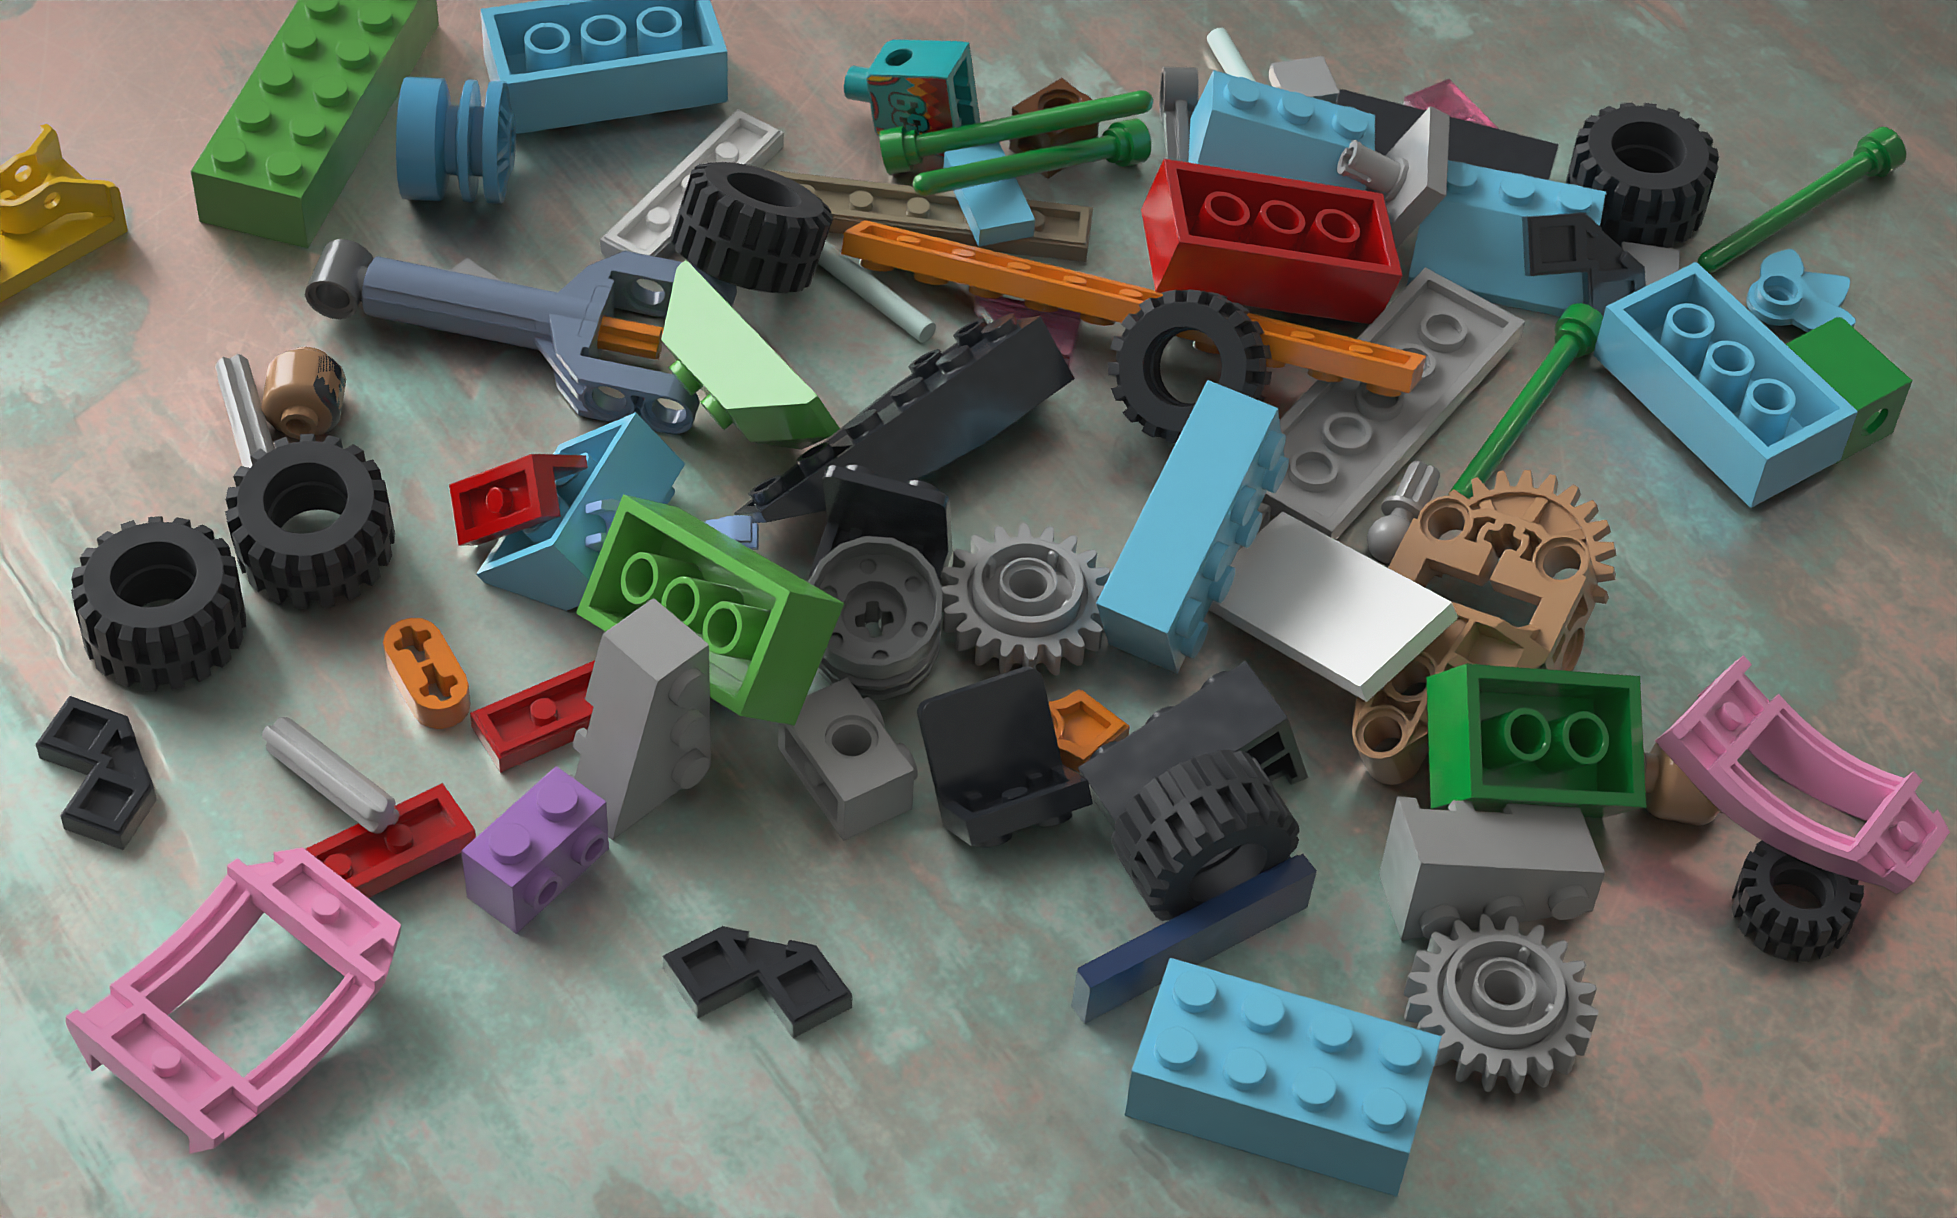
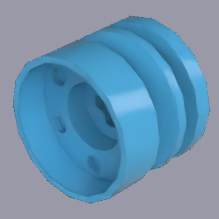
M405 77L400 89L396 126L397 181L402 199L441 201L447 189L449 175H456L463 202L473 203L475 201L479 177H483L486 202L502 204L505 201L508 180L514 168L516 151V122L510 105L507 82H489L484 107L481 105L480 87L477 80L468 79L465 81L459 105H451L450 92L445 78Z

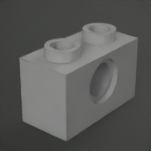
M848 678L807 695L795 726L778 723V748L843 841L912 809L914 780L918 777L915 760L909 749L903 743L895 744L884 729L883 718L875 702L869 697L862 698Z

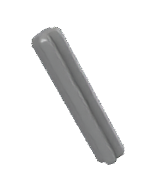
M236 354L232 358L222 357L215 367L242 466L250 468L252 466L250 456L260 448L268 453L274 450L264 413L262 412L261 402L249 361L244 356Z
M279 717L273 726H265L262 738L267 741L266 750L368 831L382 833L387 825L396 824L399 818V811L395 809V799L292 719Z

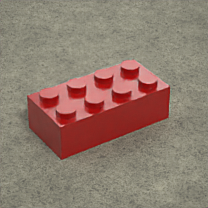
M1163 159L1141 208L1156 293L1188 289L1212 292L1228 297L1227 300L1243 306L1372 324L1385 310L1403 276L1383 193Z

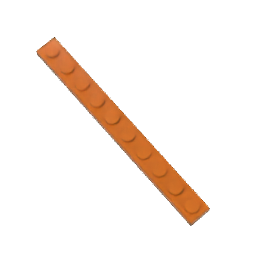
M867 220L844 231L841 254L860 259L859 265L866 269L892 271L895 267L914 272V279L927 284L944 285L952 281L968 285L970 293L984 298H1001L1005 294L1025 299L1024 305L1037 311L1056 312L1059 308L1079 312L1082 321L1099 326H1111L1115 322L1122 323L1128 314H1136L1141 310L1140 303L1148 298L1163 296L1162 293H1156L1152 289ZM1251 313L1247 314L1252 321H1258L1262 327L1264 334L1260 335L1263 345L1270 346L1272 358L1266 359V367L1282 368L1287 363L1307 368L1309 376L1321 381L1341 382L1343 378H1348L1366 383V389L1370 392L1391 397L1400 396L1402 392L1410 393L1422 379L1426 360L1424 355ZM1187 330L1176 335V337L1193 340V347L1198 350L1220 354L1215 343L1205 333Z

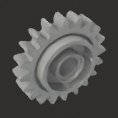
M1021 523L1018 529V536L1014 538L1009 537L1001 526H996L994 543H989L984 538L975 534L971 537V551L956 549L953 552V566L943 568L941 586L943 590V630L948 633L956 632L955 648L958 651L976 646V665L981 666L992 657L998 658L1000 675L1009 672L1014 663H1020L1022 667L1028 666L1036 669V664L1043 663L1050 673L1054 676L1059 675L1062 657L1074 665L1080 666L1083 664L1085 648L1092 651H1099L1101 648L1102 633H1105L1096 602L1110 576L1109 568H1096L1097 552L1094 549L1076 554L1078 537L1075 535L1066 538L1062 543H1055L1054 528L1051 526L1045 528L1039 538L1031 536L1027 523Z
M1482 914L1477 932L1475 933L1458 919L1453 923L1450 938L1441 933L1434 932L1431 934L1428 950H1418L1416 952L1412 970L1408 974L1404 990V996L1409 998L1404 1015L1405 1020L1418 1023V1030L1442 1036L1434 1066L1442 1065L1451 1059L1458 1062L1456 1080L1459 1082L1466 1080L1473 1071H1478L1482 1074L1484 1091L1490 1092L1496 1083L1497 1077L1504 1076L1512 1091L1520 1093L1525 1076L1529 1074L1538 1085L1544 1088L1549 1084L1553 1069L1566 1075L1569 1074L1576 1055L1584 1056L1592 1035L1591 1032L1598 1016V1010L1591 1006L1597 991L1596 985L1581 982L1586 963L1584 961L1563 962L1568 943L1565 940L1558 941L1549 947L1542 944L1544 926L1538 925L1527 936L1521 935L1515 916H1510L1504 930L1498 931L1494 928L1489 916ZM1493 1000L1502 1001L1508 1005H1502L1494 1002Z

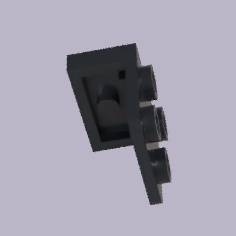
M834 465L827 466L822 479L827 524L809 573V580L819 561L838 545L864 536L894 538L917 549L934 567L942 586V571L944 567H948L953 552L949 497L932 484L924 481L909 480L904 483L879 477L874 471L859 465H847L844 468Z
M1028 666L925 699L919 704L917 717L943 826L970 846L987 848L1003 844L1012 838V832L1034 824L1040 827H1048L1064 823L1072 818V811L1093 804L1088 779L1062 764L1043 676L1038 670Z

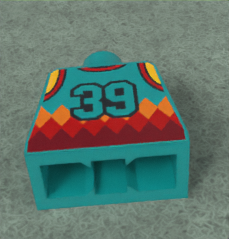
M893 39L884 44L869 68L851 66L846 73L844 80L845 97L850 100L870 103L874 130L878 136H880L881 130L905 126L907 131L916 129L918 134H924L981 122L969 42ZM945 153L937 154L935 156L944 158Z

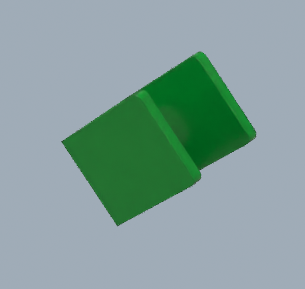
M1836 317L1786 344L1858 411L1841 460L1836 462V464L1894 432L1913 380L1846 320Z

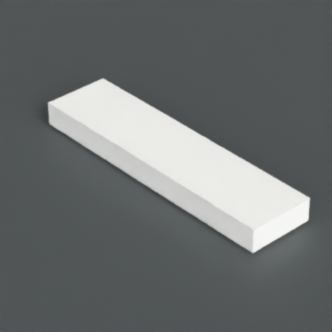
M737 109L600 239L601 254L610 257L623 251H630L668 259L676 252L675 246L671 244L670 237L691 171L694 170L695 166L710 162H733L762 168L784 147V132Z

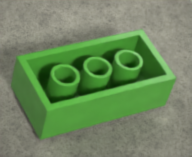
M623 494L576 614L606 632L651 599H656L709 644L710 698L739 716L795 726L844 603L678 507Z

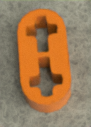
M407 618L391 625L386 631L383 640L385 661L391 677L413 716L420 724L435 729L453 727L462 722L468 715L471 705L469 684L466 674L440 630L434 623L423 618ZM414 645L419 652L424 651L425 661L418 663L412 651L404 648ZM436 683L441 694L451 698L440 701L436 695H429L428 685Z

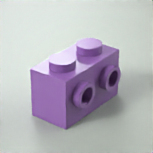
M555 766L461 850L467 898L517 934L609 849L606 801Z

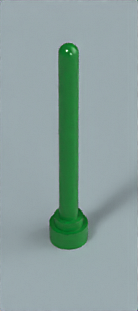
M1139 90L924 134H918L916 129L907 131L905 126L881 130L879 138L882 159L889 175L913 171L914 165L923 163V157L942 154L947 151L992 144L1147 113L1153 106V97L1149 92Z
M1137 118L1112 123L1103 132L1101 137L920 173L913 181V188L920 196H930L1104 159L1110 163H1115L1119 167L1146 162L1151 154V136L1146 125Z
M1878 127L1858 141L1852 158L1701 253L1697 263L1709 274L1714 273L1865 175L1868 177H1884L1902 166L1906 160V148L1902 139L1895 131L1888 127Z
M1574 303L1567 307L1555 324V346L1450 491L1454 489L1470 499L1473 497L1472 479L1478 477L1485 485L1574 358L1594 352L1603 320V315L1599 311L1583 303Z

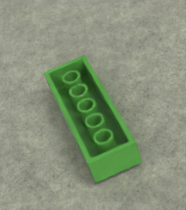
M298 0L191 170L199 222L308 249L400 93L403 79L410 76L438 28L437 0Z

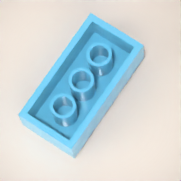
M539 0L480 9L484 60L490 81L507 82L510 105L515 116L516 134L728 102V51L710 0Z
M1697 262L1606 306L1593 356L1750 508L1841 460L1858 411Z
M1207 380L1096 602L1109 645L1178 674L1186 656L1192 659L1197 656L1208 631V623L1203 622L1213 601L1222 603L1226 598L1236 571L1230 565L1240 545L1249 548L1254 541L1262 521V513L1257 510L1267 491L1277 492L1288 469L1289 458L1284 457L1286 435L1281 433L1278 408Z
M1170 958L1131 1071L1125 1116L1398 1197L1442 1036Z

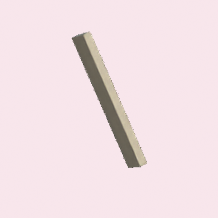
M768 170L804 186L830 208L833 215L830 233L844 234V231L867 220L978 247L954 191L920 196L915 192L913 186ZM1026 199L1035 218L1034 237L978 247L995 252L1086 262L1093 207Z

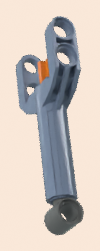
M336 239L325 245L305 290L307 303L313 310L332 319L351 317L356 312L359 303L362 302L364 313H367L366 315L540 350L553 367L558 390L579 416L614 422L636 412L653 431L679 434L688 431L692 427L700 404L698 395L696 393L690 395L673 374L599 359L604 349L659 360L662 352L661 339L664 328L614 318V308L666 318L676 269L683 262L623 251L588 265L559 292H553L379 256L373 259L370 252L362 245L347 239ZM691 264L732 307L737 295L736 286L719 280ZM636 280H652L659 284L664 291L654 292L645 289ZM605 386L616 389L625 397L616 398L607 395L598 387ZM663 398L675 401L682 405L684 409L674 410L666 408L657 399Z

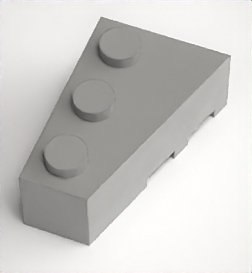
M654 598L602 634L585 700L594 707L588 730L585 728L577 730L572 745L581 756L575 776L572 774L569 776L606 801L608 837L611 840H614L679 790L695 786L711 767L709 644Z
M1397 797L1379 877L1401 941L1421 937L1430 939L1431 934L1434 932L1449 937L1453 923L1458 919L1464 922L1470 930L1477 929L1482 914L1489 916L1496 930H1502L1510 916H1515L1519 924L1520 922L1550 917L1560 920L1572 919L1584 912L1593 911L1605 871L1580 808L1508 803L1503 809L1504 814L1475 812L1472 801L1453 800L1448 806L1450 811L1420 809L1416 798Z

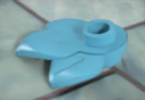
M1793 249L1773 253L1763 260L1760 266V278L1751 285L1746 298L1747 307L1756 318L1770 325L1784 326L1792 324L1806 332L1836 317L1843 318L1852 327L1855 326L1856 319L1849 312L1841 308L1850 285V279L1847 276L1804 271L1803 262Z

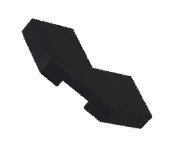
M1576 212L1522 217L1525 276L1582 272L1583 304L1595 308L1603 316L1606 306L1646 287L1645 267L1601 230L1602 228L1586 213Z
M69 696L35 744L40 759L87 775L60 815L63 828L124 850L157 801L154 785L147 766H145L128 716Z
M721 926L662 956L663 970L697 1019L758 989L791 1037L795 1038L852 1008V993L817 945L789 940L787 945L751 938L749 937V931Z

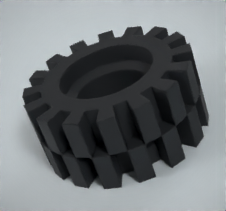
M1761 840L1756 844L1754 852L1750 851L1747 855L1732 895V898L1735 899L1732 905L1733 917H1742L1738 928L1744 936L1754 931L1757 932L1753 945L1763 951L1768 943L1778 946L1774 957L1786 960L1789 950H1795L1797 962H1809L1813 951L1816 952L1819 959L1830 956L1833 947L1839 949L1845 943L1862 905L1860 903L1864 896V885H1858V880L1803 862ZM1790 884L1802 887L1812 893L1819 900L1822 907L1818 909L1794 907L1783 901L1775 893L1773 886Z

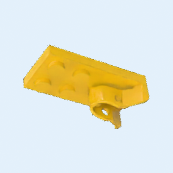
M49 124L40 125L41 134L26 152L16 154L0 166V303L128 232L119 188L111 181L87 180L62 158L58 134ZM27 166L26 170L15 175L19 168Z

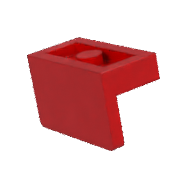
M529 454L449 484L458 546H479L561 517L555 480L587 469L586 455Z

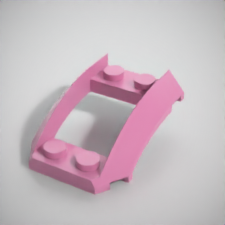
M1744 655L1697 695L1699 698L1673 726L1655 740L1672 761L1688 776L1692 783L1720 811L1755 837L1803 862L1851 879L1886 887L1895 894L1900 893L1915 882L1950 833L1939 810L1937 809L1932 813L1918 798L1915 790L1923 780L1914 771L1903 778L1867 764L1821 735L1780 694H1777L1769 701L1744 674L1752 665ZM1747 749L1757 760L1791 786L1840 812L1867 822L1855 838L1825 827L1794 810L1773 795L1737 759Z
M304 848L274 852V861L246 865L237 858L227 865V875L213 893L171 937L142 962L110 985V995L83 1014L78 1009L66 1016V1026L91 1071L93 1072L103 1064L188 1135L189 1154L214 1149L301 1080L357 1020L386 981L401 933V924ZM265 913L341 973L344 979L299 1030L265 1061L245 1077H242L168 1015L211 976L239 945L262 914Z

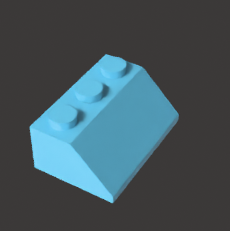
M1213 70L1191 116L1188 162L1365 191L1366 185L1338 174L1337 166L1341 154L1346 147L1349 148L1353 140H1357L1362 145L1375 151V115L1359 111L1353 107H1344L1305 96L1299 92L1283 90L1251 81L1245 77L1233 76Z
M1448 160L1446 197L1419 225L1407 286L1426 267L1491 303L1561 317L1571 304L1583 303L1582 272L1525 276L1522 217L1583 212L1600 226L1606 192Z
M636 412L559 444L553 454L586 455L588 468L555 480L561 517L499 538L476 574L484 583L565 611L579 606L600 554V551L596 552L585 546V537L606 533L607 531L605 520L601 516L586 513V504L610 498L621 501L623 494L668 504L675 493L672 485L685 465Z

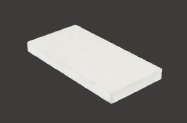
M1281 512L1257 533L1249 548L1242 547L1237 551L1230 565L1236 569L1231 588L1222 603L1213 601L1209 608V611L1366 702L1458 619L1451 601L1284 512Z

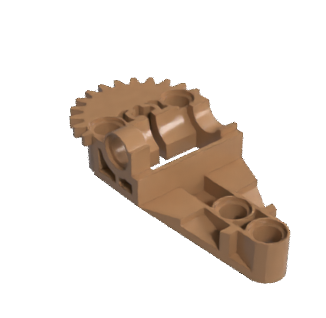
M1531 470L1523 471L1516 486H1510L1505 472L1498 471L1494 489L1488 490L1478 477L1472 479V498L1468 499L1453 489L1449 492V496L1437 497L1428 502L1420 511L1418 519L1413 518L1388 567L1389 569L1425 588L1434 576L1442 578L1443 574L1481 587L1490 581L1494 591L1538 607L1529 625L1515 627L1503 619L1452 602L1458 619L1371 699L1366 702L1357 697L1352 726L1353 742L1372 778L1380 783L1389 785L1404 783L1417 774L1429 750L1427 687L1418 695H1402L1409 686L1421 682L1427 683L1426 677L1464 664L1573 671L1582 652L1585 626L1595 607V603L1606 604L1609 599L1607 591L1598 586V582L1612 581L1616 577L1613 566L1600 562L1617 556L1613 542H1599V540L1611 533L1607 520L1590 522L1599 512L1594 500L1576 506L1581 496L1579 487L1573 484L1557 496L1558 480L1555 475L1550 474L1538 488H1534ZM1462 530L1460 535L1453 539L1439 540L1448 531ZM1569 568L1578 570L1575 575L1568 579H1553L1555 574L1561 570ZM1385 739H1401L1398 745L1390 751L1382 753L1374 751L1378 744Z

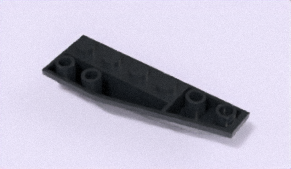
M1008 314L987 324L985 318L975 320L959 329L953 335L956 343L944 352L936 349L914 360L908 366L912 374L889 389L823 443L799 456L796 460L797 463L783 475L771 477L754 487L748 493L751 500L734 514L751 516L752 523H767L826 511L822 479L826 467L831 465L843 468L847 465H859L874 471L879 477L904 483L938 470L986 443L1075 378L1041 316L1016 319L1014 314Z

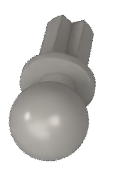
M1422 461L1412 462L1395 495L1387 496L1384 499L1381 510L1385 516L1372 524L1367 535L1368 548L1371 554L1380 562L1385 564L1391 563L1413 518L1418 519L1420 511L1430 502L1440 479V472L1436 467L1429 466Z

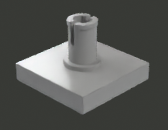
M1432 106L1424 112L1386 156L1362 145L1357 140H1353L1349 148H1345L1338 162V174L1366 185V191L1383 193L1396 249L1446 197L1450 115Z

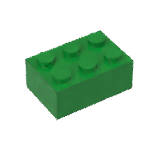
M1464 664L1426 677L1431 809L1449 810L1448 806L1451 802L1459 800L1472 801L1474 810L1481 812L1504 813L1503 809L1509 803L1576 807L1581 809L1583 817L1605 818L1646 808L1640 676Z

